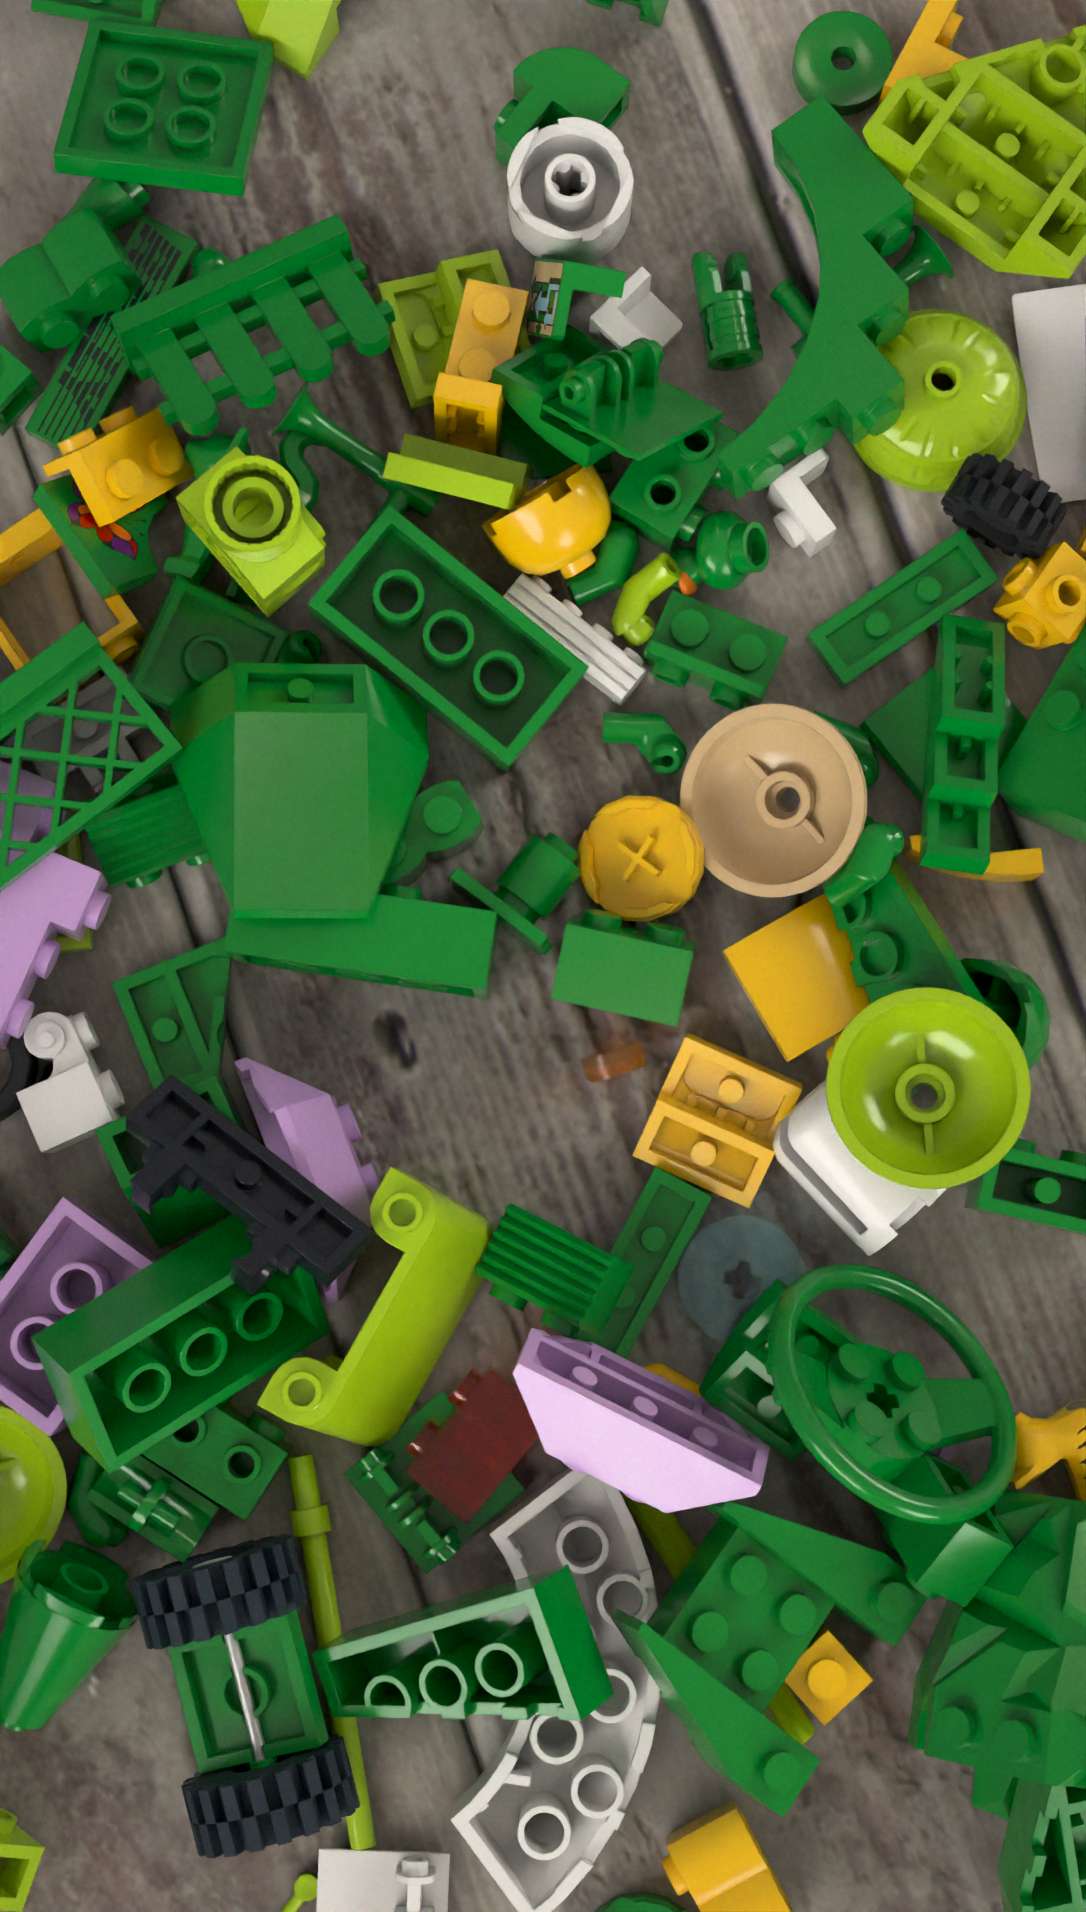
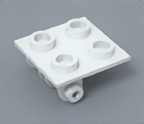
M319 1847L316 1912H448L450 1852L351 1850L348 1848Z

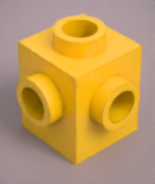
M1065 541L1047 547L1039 559L1033 560L1031 557L1022 559L1003 579L1002 587L1006 591L992 609L1007 623L1009 633L1026 646L1040 650L1062 642L1065 644L1072 643L1076 640L1086 623V561Z

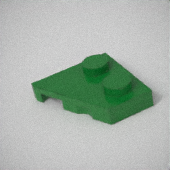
M225 937L112 982L154 1090L171 1074L186 1086L194 1084L210 1075L216 1074L221 1076L232 960V957L223 951Z

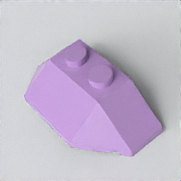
M246 1057L235 1061L234 1065L266 1148L373 1230L374 1228L370 1221V1206L380 1186V1182L372 1163L360 1166L352 1143L362 1139L349 1103L338 1107L335 1097ZM363 1252L327 1288L317 1281L325 1305L343 1299Z
M530 1329L515 1365L513 1376L547 1454L561 1460L570 1469L580 1473H587L621 1490L628 1498L636 1502L647 1503L664 1513L757 1495L763 1484L770 1447L756 1437L750 1436L749 1438L741 1426L704 1398L593 1342L577 1338L572 1339L565 1335L550 1336L544 1330Z

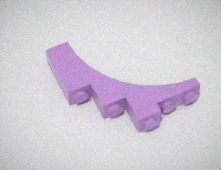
M15 735L0 746L13 748ZM1 760L0 793H8L11 764ZM21 769L18 795L55 799L56 783ZM0 803V839H2L6 804ZM16 805L12 840L38 843L46 837L51 830L53 809ZM63 810L61 824H63V821L65 819L66 810ZM10 850L8 865L25 852ZM53 852L0 893V1048L5 1050L10 1037L13 1036L19 1039L27 1028L34 1010V1003L28 1000L29 995L38 977L43 979L49 977L61 950V943L54 941L57 934L60 933L82 942L88 927L97 930L102 924L111 902V894L105 892L108 884L102 872Z

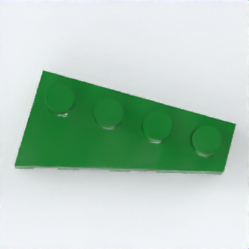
M866 816L864 828L874 823L871 816ZM896 857L892 858L891 866L885 877L848 905L839 907L830 902L838 929L847 931L854 952V961L850 962L857 986L866 988L870 1003L905 989L933 987L962 993L988 1007ZM919 1086L913 1089L911 1092V1097L914 1096L925 1086Z

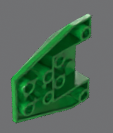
M234 663L171 705L170 732L183 747L184 752L170 763L233 917L369 918L428 767L427 708L366 664Z

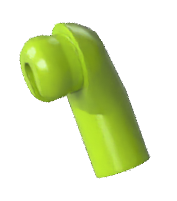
M661 553L628 579L622 588L611 618V624L615 635H622L630 646L638 647L652 636L655 630V622L646 616L645 611L653 599L681 578L680 568L674 559L666 553Z

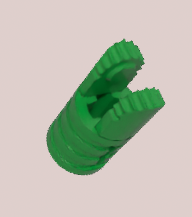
M744 252L728 254L723 271L726 282L725 291H722L719 270H717L718 263H716V257L713 256V253H693L691 266L699 315L702 318V331L705 335V349L708 351V367L718 371H729L745 368L759 362L763 358V349L759 343L760 334L759 328L756 326L757 316L754 310L755 302L746 254Z

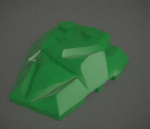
M1006 1489L990 1510L1014 1548L966 1607L949 1599L947 1600L915 1676L907 1743L916 1749L924 1750L926 1756L1041 1784L1086 1789V1502Z

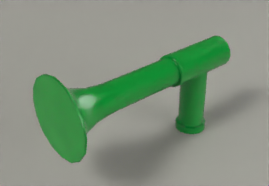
M914 225L913 232L915 238L913 245L905 258L893 268V271L907 287L931 275H944L952 279L954 271L943 250L921 226ZM788 278L771 292L770 297L774 302L777 301L805 335L790 347L792 354L797 360L807 341L815 310L796 288V283L793 279Z
M305 381L283 413L271 435L274 436L279 431H294L305 434L373 478L376 484L390 493L366 531L361 533L359 539L363 537L388 505L392 506L403 516L408 508L411 507L424 517H427L440 499L441 493L383 478L387 459L322 414L312 402L307 390L308 382Z

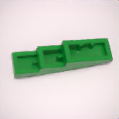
M944 613L940 620L925 751L920 866L983 875L990 863V807L998 794V739L1005 727V623Z

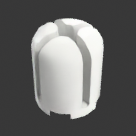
M826 1079L806 1095L777 1125L773 1141V1149L777 1161L854 1244L859 1246L868 1256L880 1250L899 1235L895 1230L910 1220L925 1204L928 1207L933 1204L947 1189H916L897 1185L872 1173L859 1163L844 1146L831 1121L826 1099Z

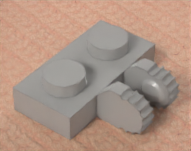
M120 665L118 668L127 678L128 673L123 668V666ZM106 675L78 692L76 709L113 713L116 688ZM124 699L122 714L138 716ZM67 700L56 707L66 708ZM40 716L26 726L24 749L61 753L65 719ZM74 720L70 754L98 758L108 755L111 724ZM121 725L117 753L122 760L142 763L128 741L148 728ZM32 761L42 778L57 783L59 764ZM68 765L67 780L82 771L96 794L100 795L103 793L105 776L99 768Z

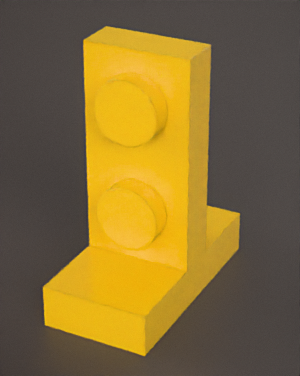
M467 278L445 373L439 372L433 395L435 441L497 456L505 399L502 396V385L494 384L491 381L492 370L514 357L517 353L528 306L529 291Z

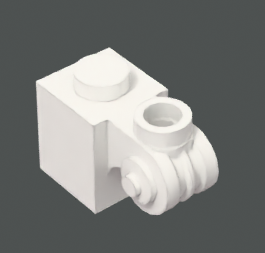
M85 1011L68 1017L60 1013L45 1012L32 1018L24 1032L25 1046L34 1056L53 1061V1071L48 1079L21 1090L16 1095L40 1151L53 1154L96 1135V1129L120 1119L121 1116L117 1108L125 1105V1099L112 1071L109 1069L101 1073L98 1064H96L90 1050L99 1047L100 1042L95 1028Z

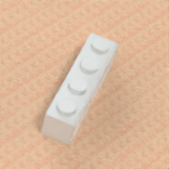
M522 573L503 597L588 665L589 668L584 678L621 707L645 677L646 669L642 666L644 660L632 649L626 647L622 651L611 641L614 637L601 625L595 623L592 627L581 619L582 611L567 599H564L562 603L550 594L552 588L540 577L534 575L530 579Z

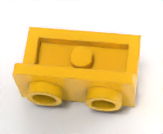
M133 405L100 420L99 424L103 430V433L96 436L90 427L57 443L62 455L42 465L47 477L67 469L70 470L98 527L122 518L194 476L193 468L185 458V452L172 426L166 425L159 408L157 407L137 415Z

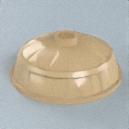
M760 704L738 710L726 716L710 728L700 739L692 751L683 773L680 790V808L697 826L704 845V866L726 885L754 896L785 897L809 891L830 879L842 868L853 853L864 829L868 803L865 776L852 746L830 722L809 710L797 706ZM790 787L794 788L800 797L799 805L794 811L786 809L782 802L783 793Z

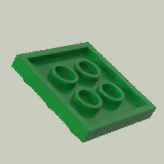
M90 19L53 152L55 172L244 197L275 62L274 42Z

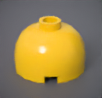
M577 463L527 491L524 494L525 497L516 505L514 511L511 512L508 509L502 508L481 525L497 552L508 564L522 573L538 576L559 570L564 579H568L583 571L597 560L592 549L607 534L611 521V505L604 483L594 466L591 465L588 468H584Z

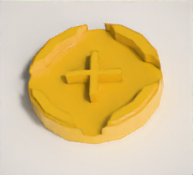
M625 796L606 804L595 815L597 817L591 822L588 830L584 831L579 842L578 868L582 872L580 876L586 893L596 904H600L608 912L622 916L624 921L649 922L678 912L694 896L704 873V845L696 824L679 806L656 796Z

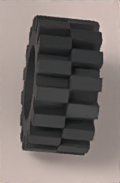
M972 453L971 456L968 455L941 500L945 514L952 516L953 519L951 521L958 527H966L968 529L966 533L974 539L980 537L985 540L984 545L992 549L997 546L1001 548L1005 555L1013 557L1016 554L1020 559L1031 557L1033 560L1039 559L1066 515L1067 508L1065 504L1061 503L1062 498L1059 494L1049 492L1048 490L1051 486L1043 480L1035 481L1031 478L1033 473L1023 468L1021 472L1014 468V463L1003 459L1000 463L994 455L985 454L983 457L979 453Z

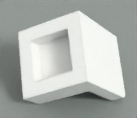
M640 267L624 283L622 298L610 297L590 316L589 336L615 350H622L623 347L638 338L655 340L664 349L681 333L683 324L650 291L652 275L644 267Z

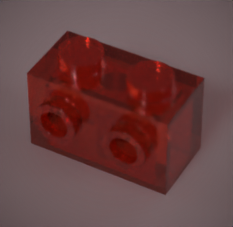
M491 1364L482 1375L472 1368L448 1396L447 1399L455 1407L440 1426L429 1419L405 1448V1451L413 1457L407 1464L405 1473L466 1524L539 1437L519 1388Z

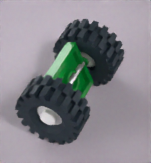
M292 1535L269 1536L256 1541L250 1540L234 1546H226L215 1549L212 1552L188 1557L184 1563L180 1561L164 1565L163 1568L153 1569L144 1573V1575L133 1578V1581H130L146 1647L147 1649L155 1648V1650L168 1648L198 1772L194 1774V1777L187 1778L183 1782L184 1785H181L198 1855L216 1858L224 1854L226 1858L237 1856L243 1851L248 1850L249 1854L262 1851L266 1846L278 1844V1846L293 1842V1838L302 1835L307 1837L320 1832L319 1828L333 1826L342 1821L341 1817L351 1816L355 1813V1808L360 1807V1801L343 1736L339 1737L338 1734L328 1736L296 1609H299L308 1602V1597Z

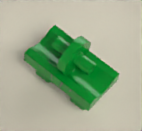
M142 1454L110 1474L104 1470L85 1498L182 1563L188 1559L221 1508L220 1504Z

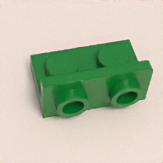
M672 590L653 636L649 639L645 648L643 664L652 667L650 674L654 678L678 688H685L687 682L711 691L708 698L712 702L736 712L744 709L746 706L750 707L761 704L788 637Z

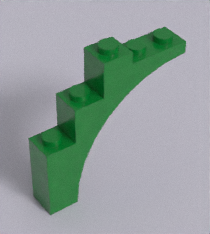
M822 95L771 130L774 165L799 199L816 241L820 264L819 297L807 341L785 384L757 420L717 454L721 483L735 500L751 489L753 491H760L768 487L781 474L783 466L802 453L809 455L821 449L832 438L835 429L839 428L851 444L855 445L869 434L878 436L887 431L896 423L901 416L902 410H904V379L874 344L884 345L891 341L901 332L906 321L909 319V288L880 255L888 256L896 252L907 241L910 233L913 232L914 198Z

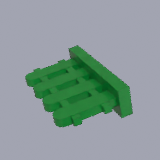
M338 214L109 316L123 359L132 374H137L141 382L153 377L167 400L158 404L160 414L166 425L169 426L179 421L187 433L196 436L208 434L217 427L219 413L216 403L237 395L243 405L252 409H260L270 405L277 396L274 377L292 368L295 369L298 376L304 381L320 382L325 380L334 370L331 351L351 342L355 350L365 356H375L383 353L391 343L388 324L396 321L394 310L389 302L385 300L375 304L361 281L368 279L366 268L359 258L354 259L348 229ZM323 299L337 320V323L319 331L304 307ZM267 325L281 348L262 357L248 336V333ZM210 351L224 375L204 383L190 360Z

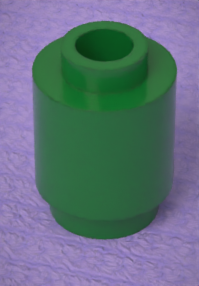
M551 832L543 840L531 834L494 882L499 887L494 895L533 925L538 919L545 921L582 873L574 864L579 854L565 841Z

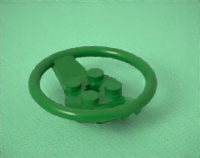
M835 1263L820 1266L796 1278L785 1289L777 1301L771 1316L768 1330V1358L764 1365L767 1375L772 1376L775 1386L772 1391L774 1404L783 1407L792 1427L816 1460L843 1486L864 1501L891 1515L909 1521L936 1525L956 1524L973 1519L996 1504L1006 1491L1016 1466L1018 1450L1016 1420L1010 1397L996 1366L969 1328L948 1307L923 1288L897 1274L873 1266L854 1263ZM838 1289H855L874 1293L898 1303L932 1327L958 1355L973 1379L925 1378V1372L921 1363L913 1355L907 1352L892 1354L888 1350L868 1343H846L825 1363H822L795 1350L797 1323L804 1308L814 1298L823 1293ZM991 1436V1451L987 1468L980 1480L963 1493L944 1497L925 1496L904 1490L890 1483L927 1451Z

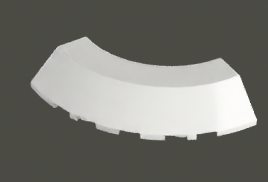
M570 1468L540 1486L492 1523L490 1536L503 1554L515 1580L569 1565L615 1694L581 1721L558 1720V1716L533 1715L528 1720H515L504 1744L490 1765L465 1792L453 1801L450 1819L518 1912H552L591 1870L593 1862L614 1830H618L625 1815V1809L637 1787L640 1775L643 1773L652 1746L660 1699L658 1685L641 1659L635 1656L610 1617L616 1607L646 1624L658 1607L652 1570L638 1528L619 1489L587 1473H580Z

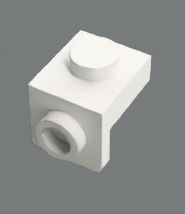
M823 448L807 457L802 453L783 466L781 474L770 485L766 497L777 513L773 517V521L783 539L792 548L800 545L809 558L831 543L837 529L806 487V485L823 474L829 456Z

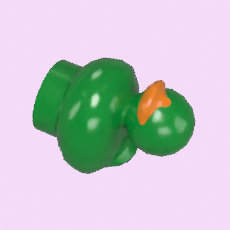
M720 510L716 513L708 514L700 526L696 549L681 547L675 549L669 555L677 563L682 574L681 578L672 586L681 590L687 596L693 595L703 581L713 589L730 590L739 586L750 573L763 571L767 566L770 554L769 540L764 527L756 521L746 522V520L732 511Z

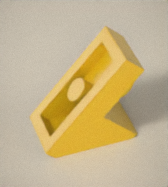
M929 0L884 83L878 107L898 80L917 74L922 79L949 71L954 63L968 60V58L949 49L964 19L963 16L955 13L959 0Z

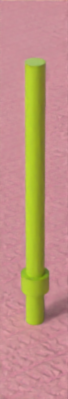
M304 1453L287 1458L295 1508L289 1510L293 1537H300L319 1649L342 1635V1628L326 1532L332 1530L328 1503H321L313 1453ZM327 1700L332 1734H338L339 1737L343 1736L360 1801V1807L355 1808L356 1812L346 1817L351 1850L368 1849L377 1843L356 1717H333Z

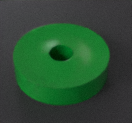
M835 11L824 14L813 20L803 30L797 41L792 62V75L795 86L808 104L822 95L840 116L862 112L872 106L881 96L884 83L892 70L893 54L891 44L882 28L862 14L851 11ZM837 57L847 58L852 63V67L848 70L837 69L833 65L832 60Z

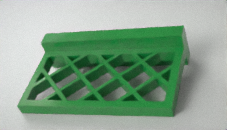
M84 621L0 683V745L15 735L14 748L0 746V757L12 758L8 793H0V803L6 804L2 839H0V893L184 752L183 747L104 651L100 641ZM102 670L116 688L113 713L76 709L79 686ZM68 695L66 708L53 706ZM124 699L138 716L122 714ZM39 716L65 719L61 753L24 749L26 726ZM74 720L111 724L107 758L70 754ZM121 725L148 728L163 746L142 763L116 760ZM22 760L59 764L55 799L18 795ZM68 765L106 769L103 793L90 803L64 800ZM115 770L129 772L113 785ZM16 805L53 809L50 833L38 843L13 841L12 832ZM63 810L77 812L61 824ZM10 850L25 852L8 865Z

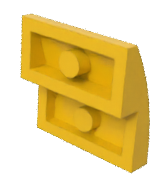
M825 893L722 951V955L786 1062L845 1029L859 1012L871 1004L866 988L857 986L850 962L854 961V952L847 931L838 929L830 902Z
M687 1032L632 1156L746 1208H750L775 1154L773 1141L777 1125L794 1109L803 1090V1083Z

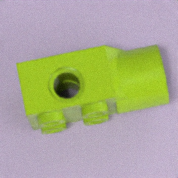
M236 446L176 497L184 522L267 618L326 569L325 547L327 545L323 540L326 533L312 514L301 505L299 490L293 477L284 467L271 459L261 457L259 454L246 456Z

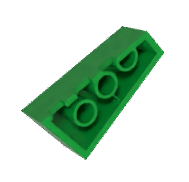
M568 1564L350 1629L311 1653L333 1717L410 1718L414 1714H441L442 1719H466L472 1714L502 1715L504 1720H528L533 1715L558 1716V1720L581 1721L615 1694Z

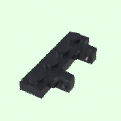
M172 1074L126 1115V1130L148 1147L141 1155L143 1157L141 1161L146 1165L130 1179V1184L132 1185V1196H130V1199L149 1215H152L153 1205L161 1198H172L179 1185L189 1193L195 1191L198 1186L248 1225L246 1238L252 1241V1250L244 1258H234L232 1260L230 1276L232 1281L251 1296L273 1277L277 1269L289 1276L298 1266L327 1288L371 1244L373 1230Z

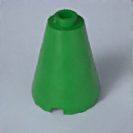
M36 1540L25 1548L18 1562L0 1638V1724L7 1729L22 1732L27 1729L43 1727L139 1618L134 1596L124 1585L129 1574L120 1565L100 1552L78 1543L64 1541L59 1551L46 1549L41 1551L46 1540Z

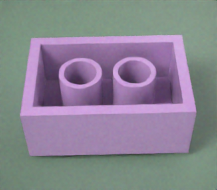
M78 1197L61 1198L0 1281V1400L50 1437L65 1430L68 1425L31 1337L160 1259V1257Z

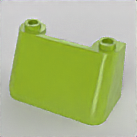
M394 1167L389 1168L373 1197L370 1206V1221L377 1235L404 1253L345 1359L332 1352L324 1362L311 1357H296L283 1363L273 1374L256 1404L286 1422L366 1447L379 1446L391 1440L403 1424L484 1278L475 1273V1266L481 1262V1254L487 1250V1242L493 1238V1230H495L492 1223L481 1214L401 1169Z

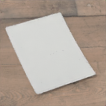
M1086 284L1014 294L1012 296L1015 330L1020 366L1026 385L1027 412L1039 479L1051 486L1048 490L1049 492L1059 494L1062 498L1061 503L1085 500Z

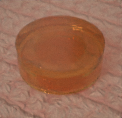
M640 1039L613 1045L580 1058L586 1080H590V1082H597L643 1067L647 1061Z

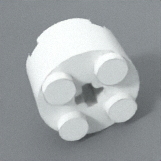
M567 117L558 119V123L539 129V126L528 132L516 145L507 169L508 215L513 235L531 254L537 258L566 260L594 266L622 239L630 220L634 179L624 147L617 136L595 121L580 117ZM571 189L580 192V194L574 193L572 196H567Z

